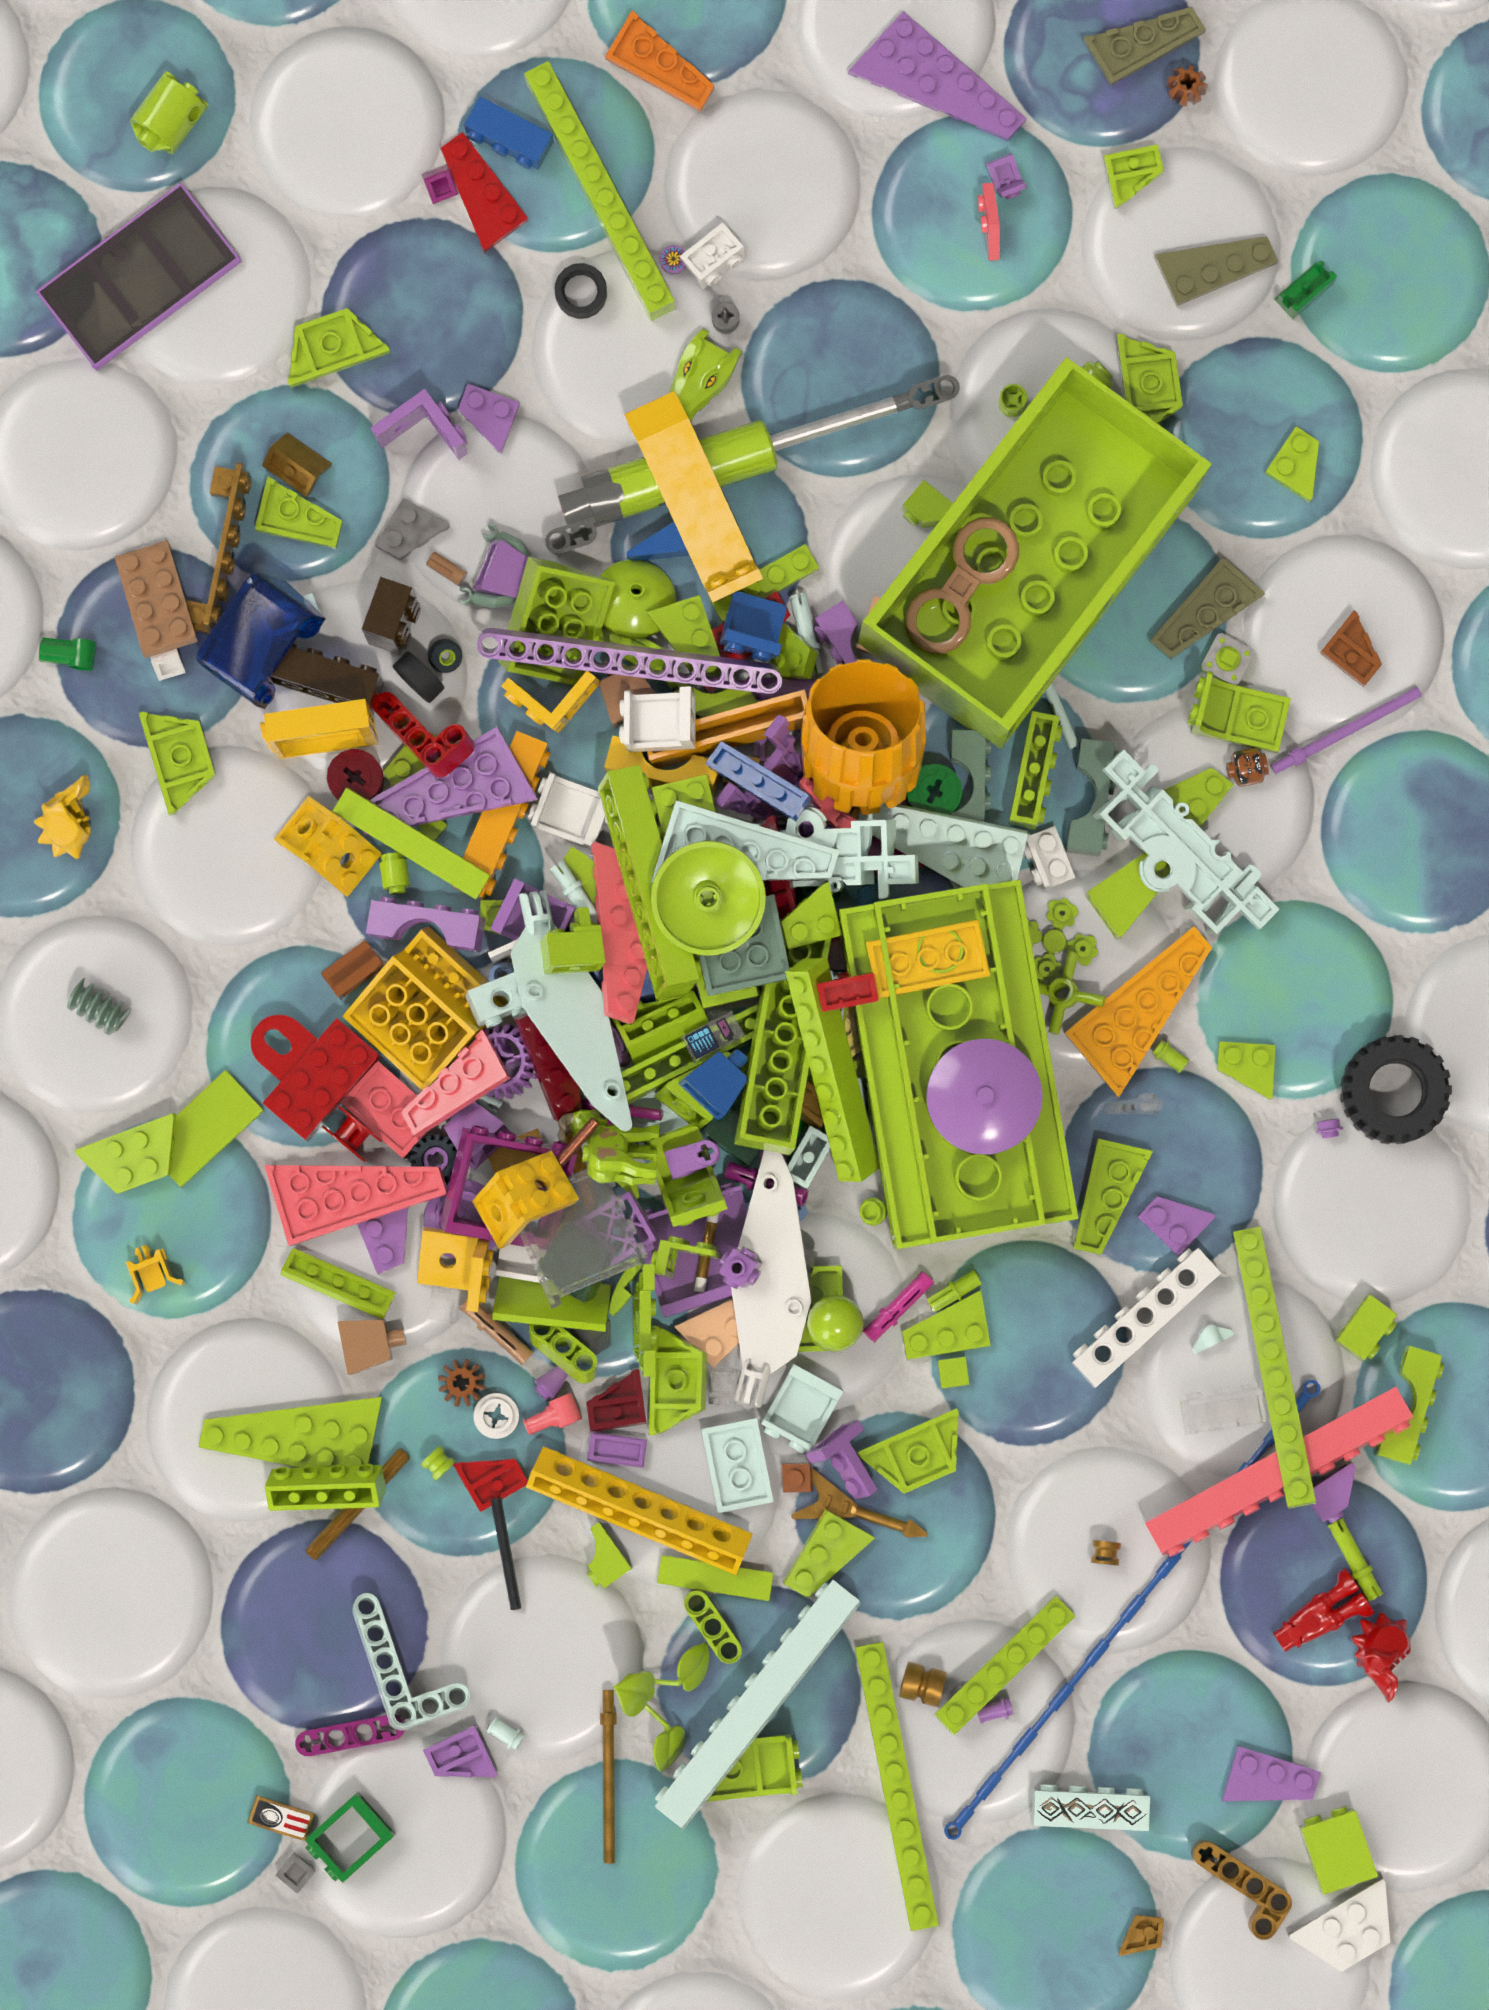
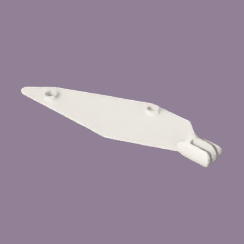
M766 1150L763 1153L738 1246L739 1249H742L744 1246L758 1255L756 1259L763 1263L759 1269L761 1274L753 1286L749 1285L748 1288L739 1286L737 1289L731 1287L743 1366L734 1401H741L747 1377L750 1376L744 1403L751 1405L758 1381L761 1379L755 1400V1407L759 1408L762 1406L770 1374L795 1358L798 1354L812 1301L793 1178L783 1155ZM769 1178L774 1180V1187L771 1189L766 1187V1180ZM736 1263L733 1268L734 1272L738 1274L742 1271L740 1263Z

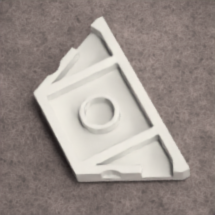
M1380 1878L1289 1933V1938L1340 1972L1389 1944L1390 1931L1386 1883L1384 1879Z

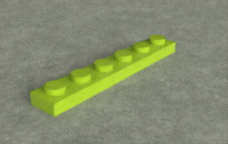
M1054 1596L934 1716L954 1736L1076 1616L1057 1596Z

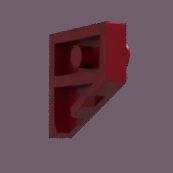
M639 1369L633 1370L630 1375L618 1383H614L605 1392L596 1395L586 1402L590 1432L647 1424Z

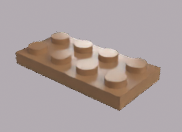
M168 540L115 556L114 558L144 658L198 642Z

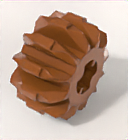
M455 1359L453 1360L455 1370L452 1371L449 1366L445 1365L443 1369L449 1376H438V1380L447 1382V1385L440 1386L438 1390L439 1392L450 1391L444 1398L446 1402L450 1401L455 1395L454 1406L459 1407L461 1397L464 1398L466 1406H471L470 1395L476 1400L481 1399L480 1395L475 1392V1389H486V1386L477 1384V1381L486 1378L485 1374L475 1376L474 1374L480 1368L478 1364H475L469 1371L470 1360L465 1359L463 1368H460L459 1361ZM460 1375L464 1379H469V1385H465L468 1388L464 1391L460 1387H455L454 1382L459 1381L457 1377Z

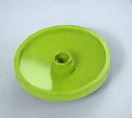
M697 841L674 851L661 864L651 889V906L659 929L674 945L697 955L711 956L724 954L744 944L758 928L765 909V887L761 874L753 861L736 847L719 841Z

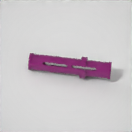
M730 1162L725 1172V1178L747 1185V1189L753 1191L759 1169L753 1168L752 1170L735 1162ZM772 1178L767 1179L766 1187L768 1189L773 1188L774 1180ZM794 1185L796 1202L799 1206H804L809 1191Z

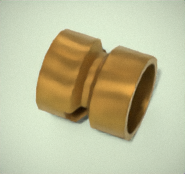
M908 1661L899 1697L912 1701L919 1697L923 1704L938 1708L947 1672L931 1668L927 1672L923 1665Z

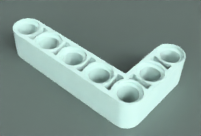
M369 1593L358 1596L352 1607L353 1616L391 1726L396 1730H407L464 1709L469 1703L470 1691L465 1685L460 1683L451 1684L411 1698L377 1597ZM362 1601H369L373 1605L374 1610L371 1614H362L358 1609V1604ZM371 1628H378L382 1632V1640L378 1642L371 1641L367 1636V1631ZM380 1655L390 1657L391 1667L388 1669L380 1668L376 1662L377 1657ZM389 1682L399 1684L401 1688L400 1694L390 1696L386 1692V1684ZM457 1690L463 1694L464 1701L462 1704L455 1705L449 1700V1693L451 1691ZM423 1701H434L437 1705L436 1712L434 1714L425 1713L422 1709ZM398 1709L408 1711L410 1715L409 1722L399 1723L395 1719V1711Z

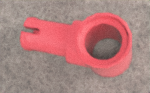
M571 1392L548 1402L549 1406L545 1407L546 1410L523 1420L528 1434L532 1435L550 1426L554 1428L559 1426L560 1429L583 1418Z

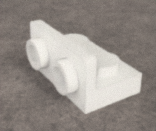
M722 222L680 256V260L698 280L699 286L704 289L708 285L713 286L719 282L722 274L728 269L738 267L744 260L745 251L744 246Z
M1055 826L1032 835L1028 834L1023 854L1026 860L1031 859L1035 869L1031 870V874L1036 886L1041 885L1043 891L1075 879Z

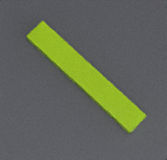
M348 787L332 811L474 899H478L491 877V874Z

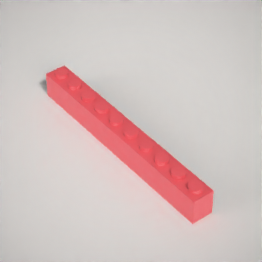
M1397 1387L1390 1389L1303 1437L1311 1475L1317 1472L1323 1475L1335 1468V1462L1343 1458L1347 1462L1360 1455L1359 1449L1368 1444L1373 1448L1386 1440L1384 1436L1394 1431L1396 1434H1399L1411 1427L1409 1422L1413 1420V1415ZM1277 1451L1146 1522L1145 1524L1162 1555L1169 1554L1170 1557L1175 1556L1185 1550L1183 1545L1192 1540L1195 1543L1201 1542L1210 1536L1208 1531L1216 1527L1222 1530L1235 1522L1234 1517L1242 1513L1248 1516L1259 1510L1260 1506L1258 1504L1269 1499L1271 1503L1283 1497L1285 1493Z

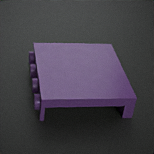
M733 1183L720 1186L727 1209L719 1213L713 1246L717 1247V1252L723 1255L727 1250L731 1252L733 1248H738L748 1213L741 1186L734 1187ZM663 1205L665 1210L654 1213L653 1209L643 1211L659 1238L658 1241L654 1242L657 1248L644 1255L646 1263L651 1264L653 1252L658 1251L660 1240L668 1241L669 1236L686 1239V1241H690V1246L695 1247L697 1242H703L707 1216L696 1219L689 1225L673 1227L665 1205ZM635 1226L640 1243L649 1239L644 1228ZM678 1252L673 1279L655 1274V1292L664 1318L732 1297L731 1286L723 1282L722 1280L725 1276L718 1273L722 1267L719 1265V1259L711 1258L704 1293L694 1291L699 1255Z

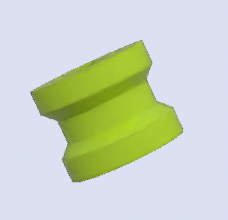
M440 1445L420 1465L424 1469H429L432 1472V1478L437 1481L456 1461L452 1457H448L445 1454V1449Z

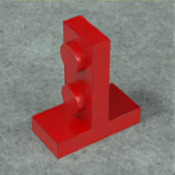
M848 972L837 974L838 979L817 983L822 1012L879 1001L873 972L850 976Z

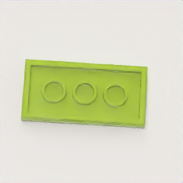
M227 1070L223 1071L176 1115L177 1119L174 1122L173 1130L174 1150L171 1153L172 1170L169 1176L181 1188L264 1112Z
M499 1276L492 1320L605 1332L612 1285L552 1279L551 1284Z

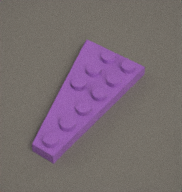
M904 11L848 71V74L851 76L863 78L877 87L889 89L903 98L934 111H941L950 115L953 119L967 122L976 126L977 129L1005 141H1009L1027 119Z
M495 727L473 740L475 745L473 753L447 776L435 777L424 768L373 797L370 801L407 824L417 826L536 801L538 798L500 729Z

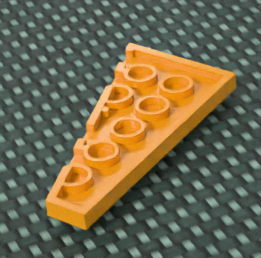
M1195 926L1107 997L1104 1007L1096 1006L1064 1033L1117 1098L1122 1094L1212 949L1211 945Z

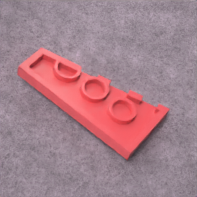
M482 1029L475 1036L477 1039L468 1048L464 1047L458 1054L459 1057L448 1068L445 1067L438 1074V1079L430 1087L426 1086L401 1112L413 1136L420 1137L510 1079L486 1031Z

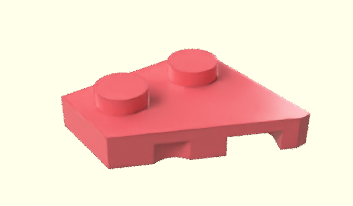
M983 183L982 195L977 196L978 210L984 213V216H981L982 233H986L988 260H1000V223L994 184Z

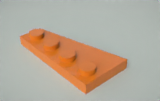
M633 10L631 11L608 50L605 60L701 112L714 91V85L692 64L685 61L670 44L668 45L660 38L654 29L647 26Z

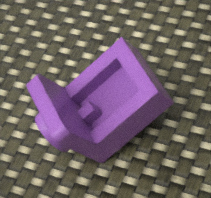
M1012 153L985 163L991 181L994 184L995 193L1001 198L1011 199L1021 194L1020 190L1027 188L1026 183L1021 179Z

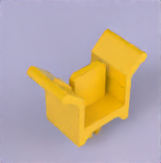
M143 1245L141 1247L146 1259H144L142 1251L138 1247L135 1249V1256L138 1257L140 1263L126 1262L136 1288L133 1297L129 1299V1302L132 1304H138L144 1293L137 1272H139L147 1292H152L166 1285L160 1263L167 1280L181 1286L186 1285L185 1280L173 1278L164 1249L156 1250L152 1258L148 1245Z

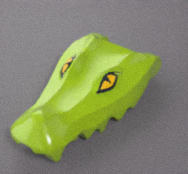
M704 328L686 346L679 359L676 374L670 387V392H676L690 422L698 411H701L708 405L711 399L718 396L727 386L737 362L743 354V351L737 347L729 354L707 341L710 332Z

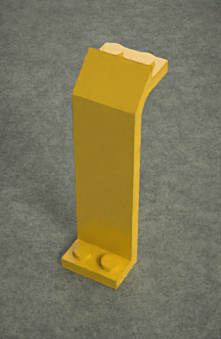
M670 392L624 414L630 431L643 453L709 599L715 602L762 580L763 577L760 570L755 565L676 392Z

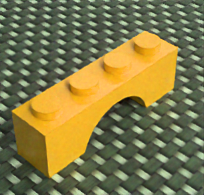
M612 736L604 765L606 773L612 770L640 765L642 773H646L648 777L649 788H652L653 785L660 786L707 774L710 776L714 797L721 775L709 769L705 764L709 758L693 755L680 768L674 770L657 769L645 760L643 752H629L624 743L620 742V737Z

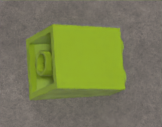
M728 1051L723 1053L726 1058L731 1055ZM746 1065L740 1069L744 1075L747 1073ZM696 1067L669 1081L656 1092L654 1097L688 1124H697L699 1129H701L712 1120L713 1116L679 1085L681 1080L698 1068Z

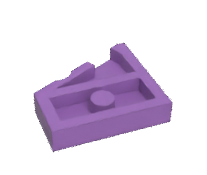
M467 384L458 411L485 437L498 453L502 454L520 407V402Z
M409 1207L357 1224L377 1274L404 1264Z

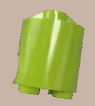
M165 71L129 122L132 125L136 140L147 150L153 153L157 150H163L174 154L209 104L199 96H196L199 92L195 87L187 82L183 85L178 83V79L174 75Z

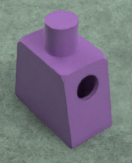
M475 1101L450 1117L451 1120L444 1127L457 1150L463 1127L471 1129L472 1125H478L488 1128V1132L499 1134L500 1130L511 1132L502 1121ZM482 1143L475 1144L469 1166L475 1170L499 1147Z

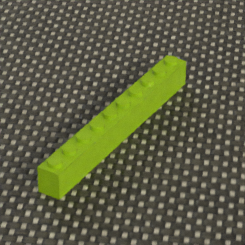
M549 61L525 72V83L650 321L675 310L674 298Z

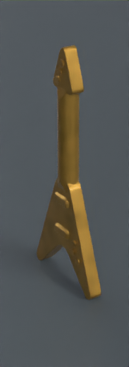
M813 1468V1484L819 1493V1499L816 1503L791 1515L792 1519H817L827 1509L841 1518L857 1517L902 1532L904 1537L928 1536V1533L912 1520L905 1522L857 1506L854 1501Z

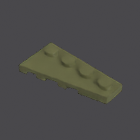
M1193 7L1160 15L1152 20L1135 22L1130 26L1120 29H1110L1105 33L1095 36L1093 34L1083 37V42L1111 87L1203 35L1206 29Z
M1222 558L1152 637L1150 643L1171 660L1256 602L1265 593L1225 558Z

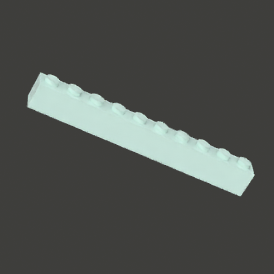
M834 1580L829 1585L825 1582L815 1594L818 1598L812 1607L807 1605L797 1617L800 1622L795 1629H787L780 1639V1642L783 1643L776 1652L771 1650L762 1662L765 1667L758 1675L754 1672L746 1681L744 1686L747 1690L741 1697L736 1695L726 1708L729 1712L723 1720L718 1718L709 1729L710 1737L705 1743L701 1740L691 1752V1755L694 1757L688 1765L682 1763L673 1775L676 1779L669 1788L664 1786L656 1796L655 1800L658 1803L655 1805V1808L682 1830L687 1827L861 1605L856 1597Z

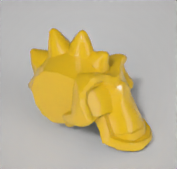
M81 775L76 782L64 791L56 793L55 797L43 803L41 807L43 815L34 820V824L43 829L37 840L38 843L52 844L54 857L68 853L75 859H79L83 845L89 840L91 826L88 820H90V817L85 816L81 799L90 792V779L87 775Z

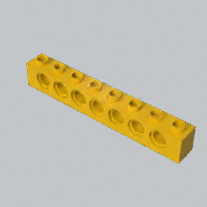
M544 1446L536 1460L526 1486L528 1489L734 1575L738 1572L753 1535L740 1527L728 1524L716 1517L704 1514L687 1505L680 1504L661 1494H656L637 1484L625 1481L608 1472L601 1471Z

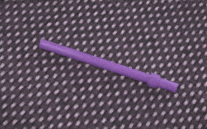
M1415 687L1309 745L1288 752V756L1270 765L1273 773L1276 775L1293 765L1297 767L1307 761L1306 758L1422 697L1418 687Z

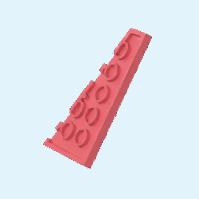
M594 841L591 844V854L594 856L593 879L596 880L597 896H595L597 925H601L606 962L603 966L604 981L602 982L604 1015L627 1024H632L635 1020L647 965L615 850Z
M264 1165L289 1246L447 1195L448 1192L441 1167Z

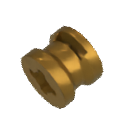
M1093 1540L1092 1546L1095 1548V1553L1091 1557V1563L1119 1566L1117 1551L1121 1549V1543ZM1099 1556L1112 1558V1561L1099 1560Z

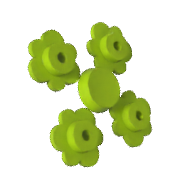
M1067 898L1049 902L1048 910L1050 912L1047 913L1046 918L1052 922L1055 929L1048 930L1043 937L1042 933L1038 930V923L1035 921L1030 922L1027 919L1032 948L1034 944L1042 940V946L1048 952L1043 958L1037 957L1034 960L1039 983L1048 984V982L1052 983L1055 979L1060 978L1059 972L1062 970V964L1056 962L1053 954L1061 953L1065 947L1068 952L1079 954L1077 962L1082 966H1088L1092 962V958L1098 955V950L1095 948L1096 939L1093 936L1084 937L1082 934H1077L1075 940H1070L1067 943L1065 934L1060 931L1065 926H1073L1075 923L1074 918L1078 914V908L1070 904ZM1060 911L1064 912L1063 916L1060 915ZM1084 947L1085 951L1082 952L1080 948ZM1045 967L1049 968L1048 972L1044 970Z

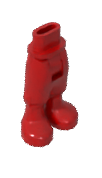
M1346 1568L1339 1571L1337 1574V1584L1331 1590L1314 1595L1311 1601L1301 1607L1287 1620V1623L1285 1621L1282 1623L1283 1627L1273 1632L1285 1652L1294 1646L1299 1648L1301 1644L1313 1641L1330 1631H1337L1344 1624L1345 1620L1350 1617L1360 1615L1367 1618L1375 1614L1362 1592L1356 1594L1338 1609L1332 1610V1606L1335 1603L1360 1590Z

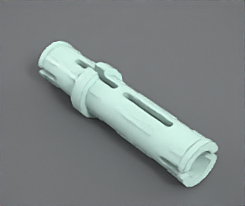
M800 593L799 599L798 594L792 595L789 598L798 635L802 636L807 641V644L818 652L814 666L815 671L813 669L811 678H814L815 672L816 677L822 676L825 673L819 654L821 646L816 641L807 593Z
M563 860L558 863L564 874H561L556 865L549 869L563 888L562 893L564 897L568 896L576 908L588 907L591 922H596L597 925L596 909L582 889V882L576 880L566 861Z

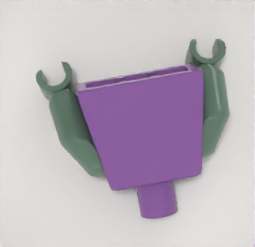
M488 524V528L495 531L492 536L482 534L485 541L491 545L473 587V590L478 592L474 594L470 589L462 587L460 591L468 592L469 597L465 601H457L464 606L474 603L477 606L489 608L513 604L517 598L528 556L531 557L530 552L521 539L504 531L499 533L496 525Z

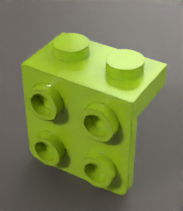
M669 1236L668 1241L660 1240L658 1251L653 1252L651 1264H655V1274L673 1279L678 1252L721 1260L723 1254L717 1252V1247L712 1244L697 1242L695 1247L690 1246V1241H686V1239Z

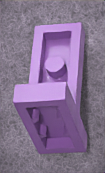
M859 1420L842 1424L806 1453L810 1463L825 1461L830 1458L832 1466L839 1472L845 1482L847 1491L854 1499L871 1496L878 1490L850 1444L852 1439L864 1431Z

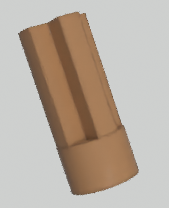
M437 552L432 553L426 563V566L457 586L461 585L468 573Z

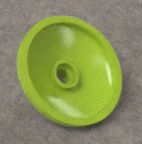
M643 560L620 561L604 570L600 577L615 581L603 625L614 634L630 639L647 638L660 632L646 612L676 603L675 589L667 574L656 565ZM639 589L641 593L636 595L631 590Z

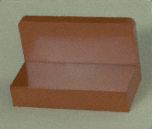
M363 941L322 971L321 975L336 996L342 1000L377 974L384 967V964L369 944Z

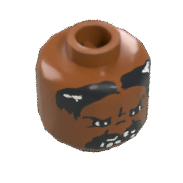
M1257 748L1235 751L1231 755V762L1226 763L1228 778L1234 779L1235 783L1240 787L1260 784L1264 781L1265 775H1269L1265 753L1261 754Z

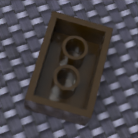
M380 576L362 626V632L369 645L398 655L401 654L402 648H408L412 636L409 633L411 623H417L421 608L418 607L419 602L412 587Z

